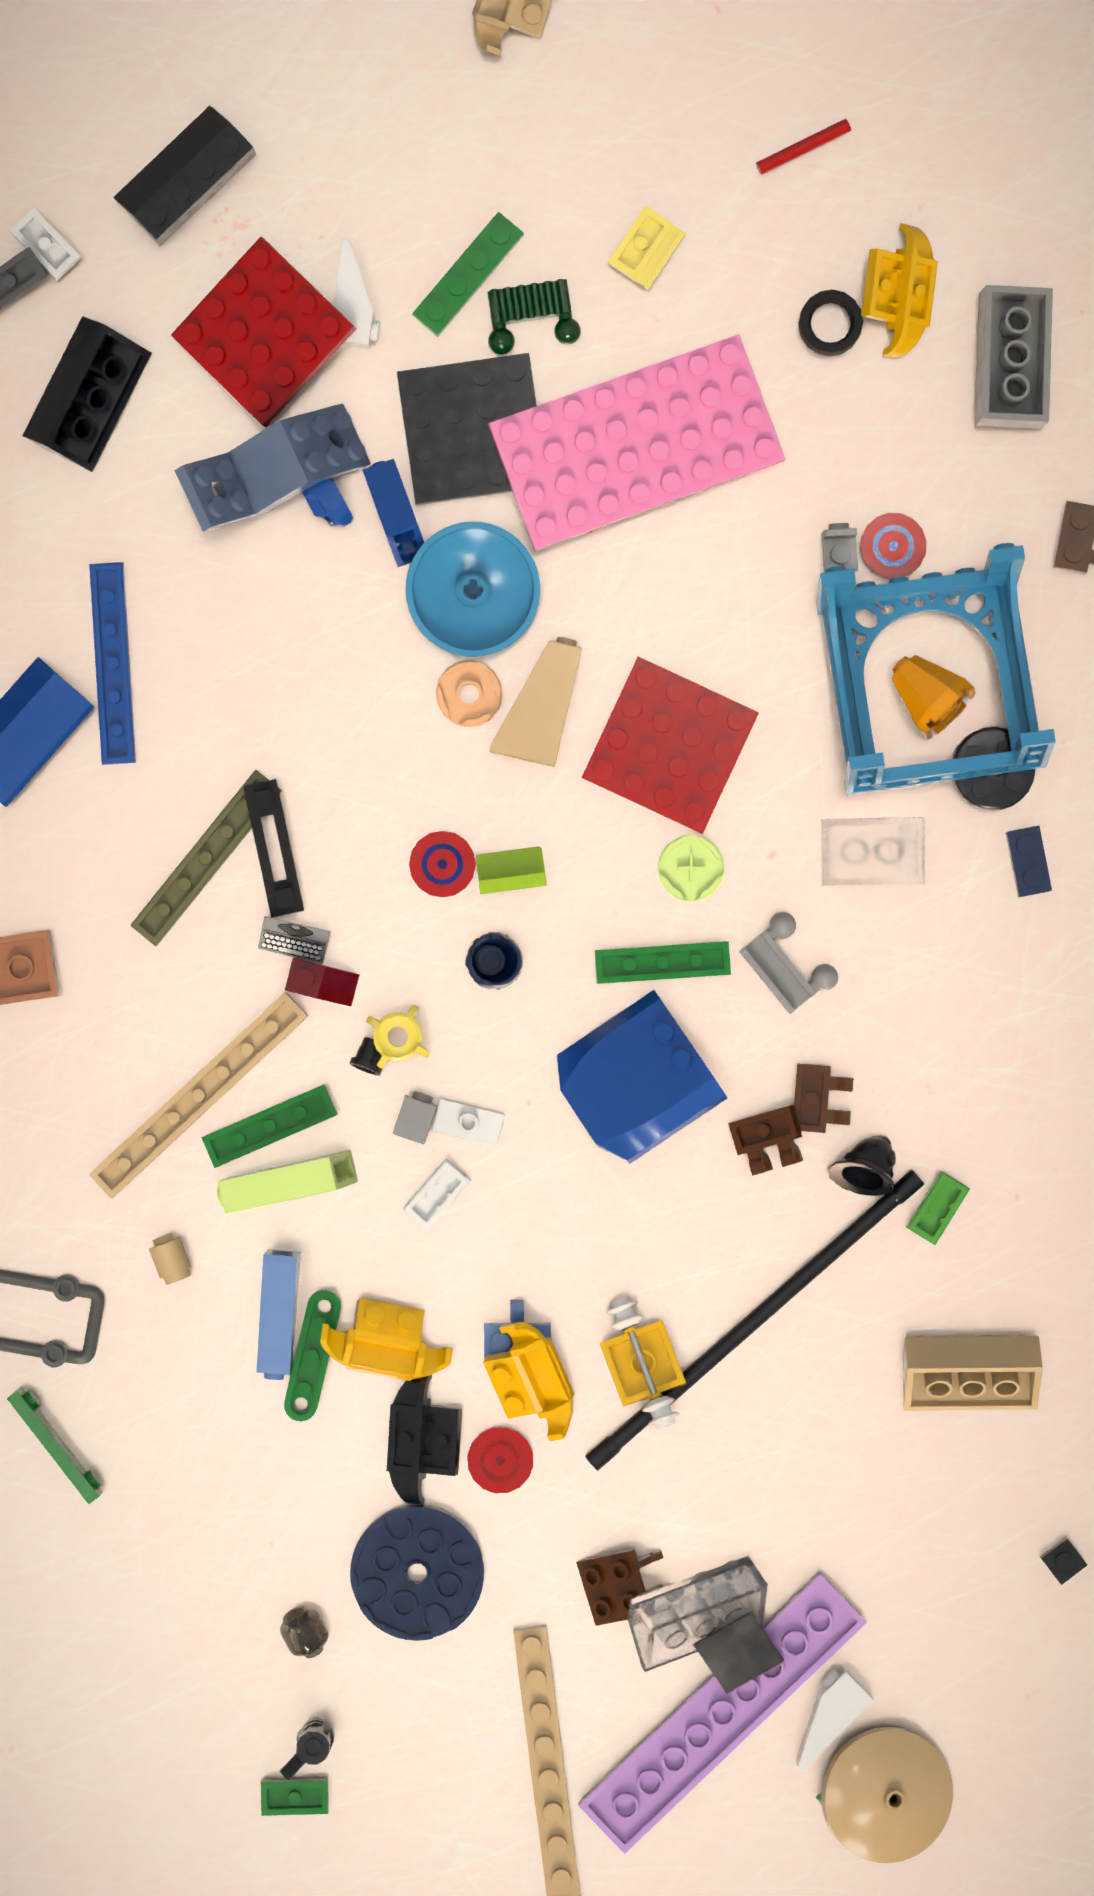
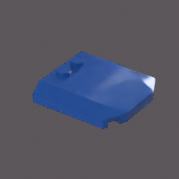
M655 990L557 1055L560 1091L595 1144L602 1150L618 1156L628 1164H631L728 1099Z

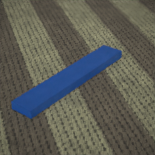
M124 563L89 564L102 765L136 763Z

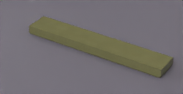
M255 769L243 786L269 781V779ZM243 786L131 923L130 926L157 947L252 829Z

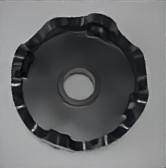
M986 727L972 732L956 746L952 759L1011 751L1008 729ZM1036 769L1003 773L998 778L981 776L952 780V784L962 800L969 806L982 810L999 811L1014 806L1026 796L1034 782Z

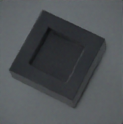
M1067 1537L1040 1556L1061 1585L1088 1566Z

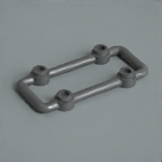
M0 1270V1283L53 1292L54 1296L63 1302H69L76 1297L91 1299L83 1351L69 1350L67 1345L60 1340H51L45 1345L1 1337L0 1351L41 1358L43 1363L51 1368L62 1366L65 1362L84 1365L94 1358L104 1309V1295L101 1290L91 1285L80 1284L79 1280L71 1274H64L57 1279Z

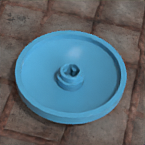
M462 522L436 532L418 549L407 573L406 601L410 615L417 628L437 647L461 656L477 657L490 655L516 642L530 626L539 605V574L531 554L514 535L505 529L489 523Z

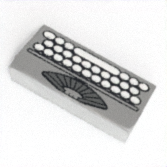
M264 916L258 949L323 964L331 931Z

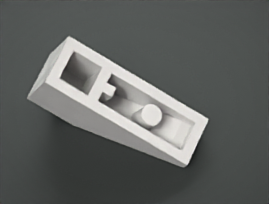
M342 239L333 306L357 328L342 345L370 349L371 340L377 341L380 321L374 320V312L350 241Z
M844 1666L838 1672L835 1669L831 1670L821 1681L823 1687L819 1690L796 1758L797 1766L802 1772L874 1701L872 1695Z

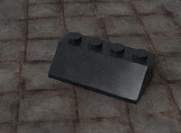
M209 105L113 198L160 247L254 158L256 152L248 140L226 118Z
M82 316L22 436L92 472L152 352L107 325Z

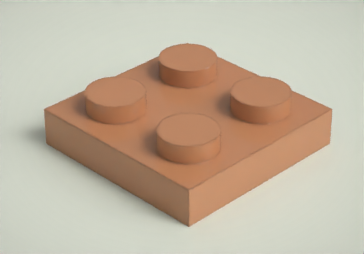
M50 930L0 937V1005L59 996Z

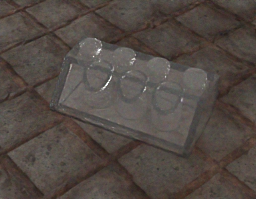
M749 1556L738 1560H731L709 1571H701L693 1577L669 1583L663 1588L649 1593H642L630 1600L628 1624L644 1672L697 1653L698 1651L694 1647V1643L752 1611L763 1627L768 1583Z

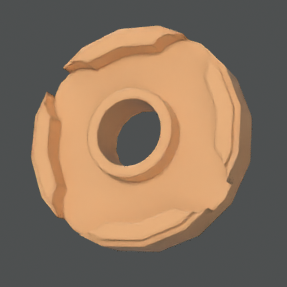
M473 660L460 661L448 667L440 677L436 688L437 704L443 715L454 724L464 727L480 726L491 720L499 710L503 697L501 682L496 673L485 664ZM467 684L474 685L479 690V697L473 703L463 702L459 695L460 689Z

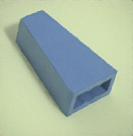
M268 1249L263 1254L256 1373H264V1379L284 1380V1375H290L292 1371L301 1252Z

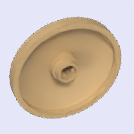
M898 1727L873 1728L847 1741L830 1761L821 1789V1805L824 1819L833 1836L854 1855L875 1863L905 1861L926 1850L943 1831L950 1816L953 1803L952 1778L943 1756L923 1737ZM894 1794L893 1800L890 1801V1797Z

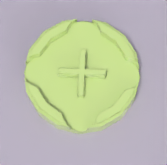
M695 835L678 837L667 844L660 855L658 863L660 882L666 891L677 899L690 902L705 899L714 893L722 882L724 874L722 854L716 845L705 837Z

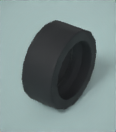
M833 289L820 291L810 297L801 310L798 322L800 337L806 346L817 354L825 356L841 355L853 347L861 334L863 326L861 309L855 299L845 292ZM829 303L837 304L844 308L850 317L851 323L847 335L840 341L832 343L824 342L816 337L811 327V319L815 310L823 304Z

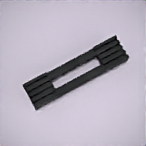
M273 779L244 785L245 799L271 918L304 911L277 781ZM269 815L274 816L287 877L286 880H279L277 882H274L260 818Z

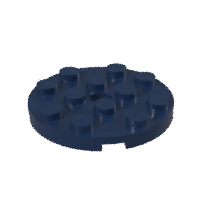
M426 1505L403 1506L378 1517L359 1538L350 1565L351 1588L362 1613L381 1631L404 1640H430L456 1629L474 1610L480 1598L484 1582L482 1553L471 1531L452 1514ZM420 1563L426 1568L427 1576L422 1581L416 1582L409 1578L407 1571L411 1565Z

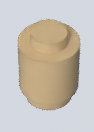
M169 1233L152 1240L154 1247L149 1248V1252L159 1278H163L166 1285L191 1276L188 1269L191 1267L180 1237L173 1239L172 1234Z

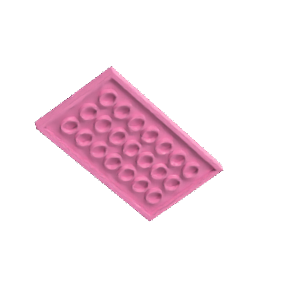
M739 334L488 424L534 551L786 460Z

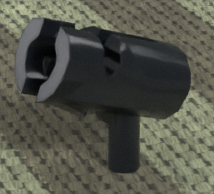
M319 1717L311 1718L297 1732L296 1754L280 1770V1773L286 1779L290 1780L305 1763L317 1765L328 1756L334 1743L335 1733L332 1728L326 1734L323 1732V1719Z

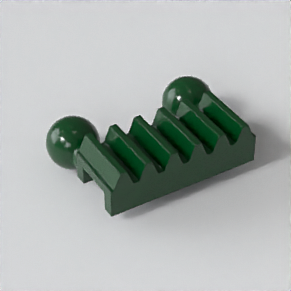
M567 279L487 291L493 331L488 338V344L494 353L500 355L507 354L514 347V335L510 330L506 329V324L559 317V321L554 328L556 339L566 345L573 344L579 339L581 328L579 323L572 319Z

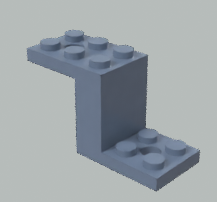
M342 403L279 420L228 453L188 463L174 471L202 531L205 532L269 513L318 482L361 470L370 465L371 462L352 424L351 417ZM212 487L216 490L218 496L213 493Z

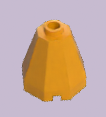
M917 655L911 658L904 656L892 669L895 673L892 681L917 730L927 740L933 737L931 730L939 734L963 712L967 706L963 702L966 695L972 699L976 694L975 688L965 678Z

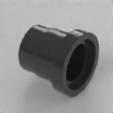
M364 1037L356 1056L351 1057L349 1064L363 1072L380 1076L383 1069L379 1068L377 1064L382 1055L377 1051L374 1039Z

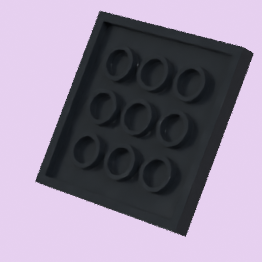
M529 353L398 371L397 378L416 506L512 492L488 424L537 406Z

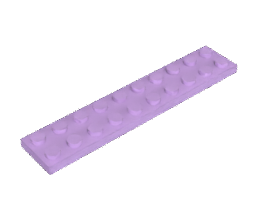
M819 1572L763 1626V1629L784 1658L782 1663L727 1694L716 1677L712 1675L578 1803V1806L626 1854L852 1638L867 1621Z

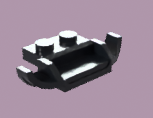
M432 1375L405 1381L398 1390L393 1404L390 1405L386 1471H389L392 1485L397 1494L405 1503L424 1505L425 1498L422 1496L421 1486L422 1480L426 1478V1473L456 1476L459 1470L462 1408L431 1405V1398H427V1392Z

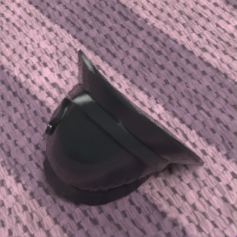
M882 1135L862 1140L851 1152L846 1153L841 1160L828 1168L829 1179L841 1188L859 1195L878 1196L886 1195L893 1191L894 1182L892 1178L894 1176L893 1167L896 1163L895 1151L892 1149L891 1141Z

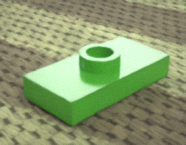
M940 1171L906 1228L936 1245L970 1188L945 1172Z

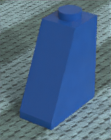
M394 458L388 461H379L362 471L397 567H401L412 562L413 557L424 543Z

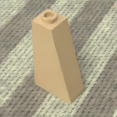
M557 637L556 642L549 640L493 739L489 749L490 753L555 767L582 648L576 647V640L564 637Z

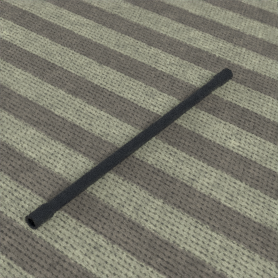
M911 1169L894 1184L893 1191L879 1199L683 1372L686 1384L661 1393L662 1396L674 1398V1401L670 1404L672 1405L898 1205L903 1204L925 1185L924 1182ZM643 1408L640 1409L611 1436L606 1437L585 1455L586 1459L599 1471L629 1441L648 1426V1423L653 1419L650 1412H643Z

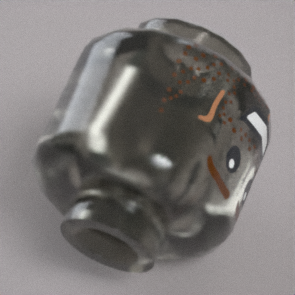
M300 1606L290 1610L283 1616V1622L279 1631L293 1656H305L309 1659L316 1657L323 1651V1646L328 1641L329 1632L316 1610Z

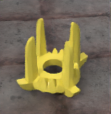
M413 1004L407 1014L401 1012L390 1013L380 1021L370 1015L366 1019V1022L375 1028L373 1034L374 1044L377 1051L382 1055L377 1064L379 1068L383 1069L389 1060L405 1061L416 1053L425 1058L429 1056L430 1051L421 1046L422 1030L419 1023L414 1019L419 1010V1007ZM394 1027H402L408 1034L407 1042L401 1047L393 1046L388 1040L389 1031Z

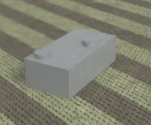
M986 285L979 293L975 426L1042 429L1049 422L1053 288Z

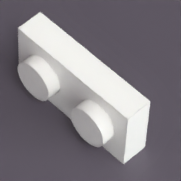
M35 208L31 209L10 229V232L25 248H31L42 266L57 281L81 259L80 255Z

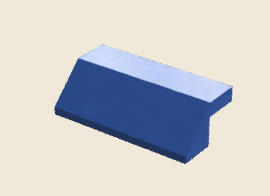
M39 657L34 660L0 699V803L5 807L11 803L94 708L83 695Z

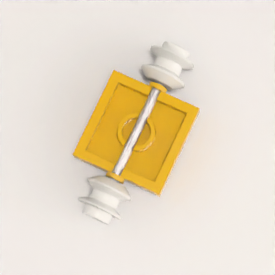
M624 1297L610 1303L611 1309L606 1312L608 1315H614L616 1320L611 1328L619 1331L624 1330V1334L599 1344L622 1406L625 1407L649 1398V1402H647L642 1410L643 1412H650L653 1419L648 1423V1426L655 1425L657 1430L675 1424L674 1417L680 1413L671 1411L669 1405L674 1401V1398L662 1396L661 1393L684 1385L686 1381L663 1320L637 1329L635 1325L639 1324L643 1317L641 1314L634 1313L633 1307L638 1302H630L629 1297Z

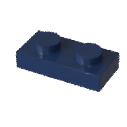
M1040 825L1005 832L1018 898L1052 891Z

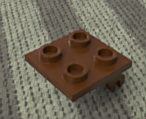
M635 1549L576 1562L595 1626L654 1614L651 1600L672 1591L673 1586L670 1582L664 1586L661 1584L645 1590L639 1569L664 1558L662 1551L654 1554L651 1552L637 1558Z

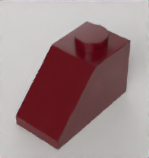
M293 958L285 990L352 1007L360 974Z

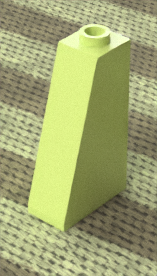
M351 1150L218 1181L219 1188L217 1189L218 1202L224 1208L225 1214L331 1192L358 1182Z

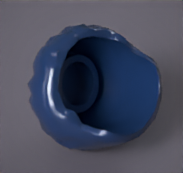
M489 932L473 941V945L468 949L465 965L470 976L479 986L489 990H500L518 979L523 967V955L518 944L508 935L500 932Z

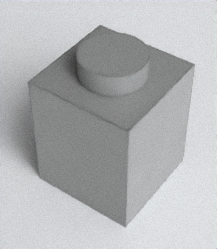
M414 1091L413 1096L405 1095L392 1134L424 1145L438 1106L431 1103L433 1097Z

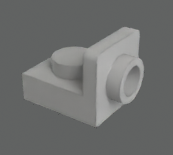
M849 523L829 524V530H823L821 533L824 573L826 569L836 566H843L845 570L854 569V571H858L857 528H849Z

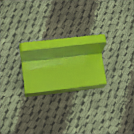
M540 846L476 855L480 894L547 886L543 853Z

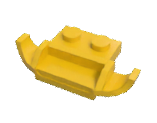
M900 223L899 230H902L906 236L905 249H896V253L879 248L869 250L861 316L887 322L886 329L894 331L890 345L883 349V356L895 359L902 357L914 348L920 340L924 329L930 327L938 261L933 259L932 247L925 233L918 227Z
M359 1298L356 1303L353 1329L349 1328L346 1332L334 1330L329 1324L323 1323L320 1341L324 1350L335 1361L346 1366L345 1369L406 1381L427 1377L448 1367L451 1364L453 1348L450 1347L442 1349L427 1348V1343L421 1342L424 1310Z
M525 1322L503 1324L499 1328L501 1333H508L514 1344L510 1351L487 1355L483 1364L507 1418L537 1413L539 1419H547V1437L549 1442L564 1439L572 1418L573 1396L575 1393L551 1338H545L538 1329Z

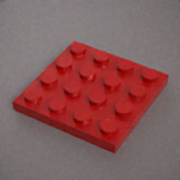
M260 236L174 330L171 336L262 426L267 427L357 328L268 241Z
M638 656L581 778L703 834L759 712Z

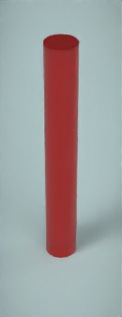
M845 118L756 162L759 173L762 175L850 132L851 127L848 120Z

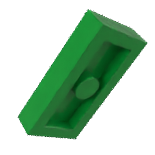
M328 1778L266 1779L260 1782L261 1816L329 1814Z

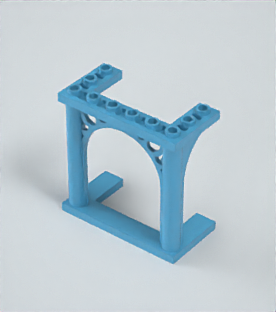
M1002 543L994 546V549L989 550L984 570L975 571L974 568H962L955 571V574L944 576L940 572H932L923 575L922 579L909 580L908 577H897L889 580V583L879 585L868 581L855 586L854 569L845 570L843 566L831 567L826 569L825 573H820L816 606L818 615H823L846 761L844 779L846 795L1047 767L1056 739L1054 729L1039 731L1017 595V584L1025 561L1023 545L1014 546L1013 543ZM973 594H981L985 599L983 608L977 613H968L964 606L966 600ZM956 596H960L956 605H948L945 602L947 597L952 600ZM923 601L924 605L917 607L914 602ZM889 605L894 608L893 613L883 614L879 607L888 609ZM858 610L872 612L877 618V625L872 628L862 626L855 618L856 612ZM992 611L993 617H989L992 626L982 624L981 620ZM919 612L950 614L966 621L977 629L988 642L996 660L1011 751L884 769L883 752L875 753L864 685L865 659L876 637L894 621ZM852 630L859 635L865 636V642L857 645V635L853 636ZM856 653L860 654L858 659H856Z

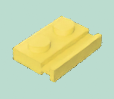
M645 206L609 259L608 264L649 290L686 235V232L678 229L671 222Z

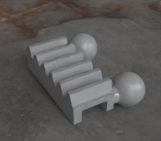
M779 912L771 918L770 927L739 952L783 1005L785 1010L791 1014L819 990L828 991L834 988L838 982V973L833 966L821 964L813 970L812 980L806 981L775 942L777 938L785 939L790 937L796 930L794 917L787 912Z

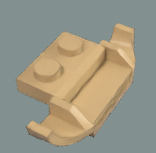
M476 0L472 15L474 16V29L479 45L483 50L501 56V40L504 32L509 31V28L534 38L540 37L552 0Z

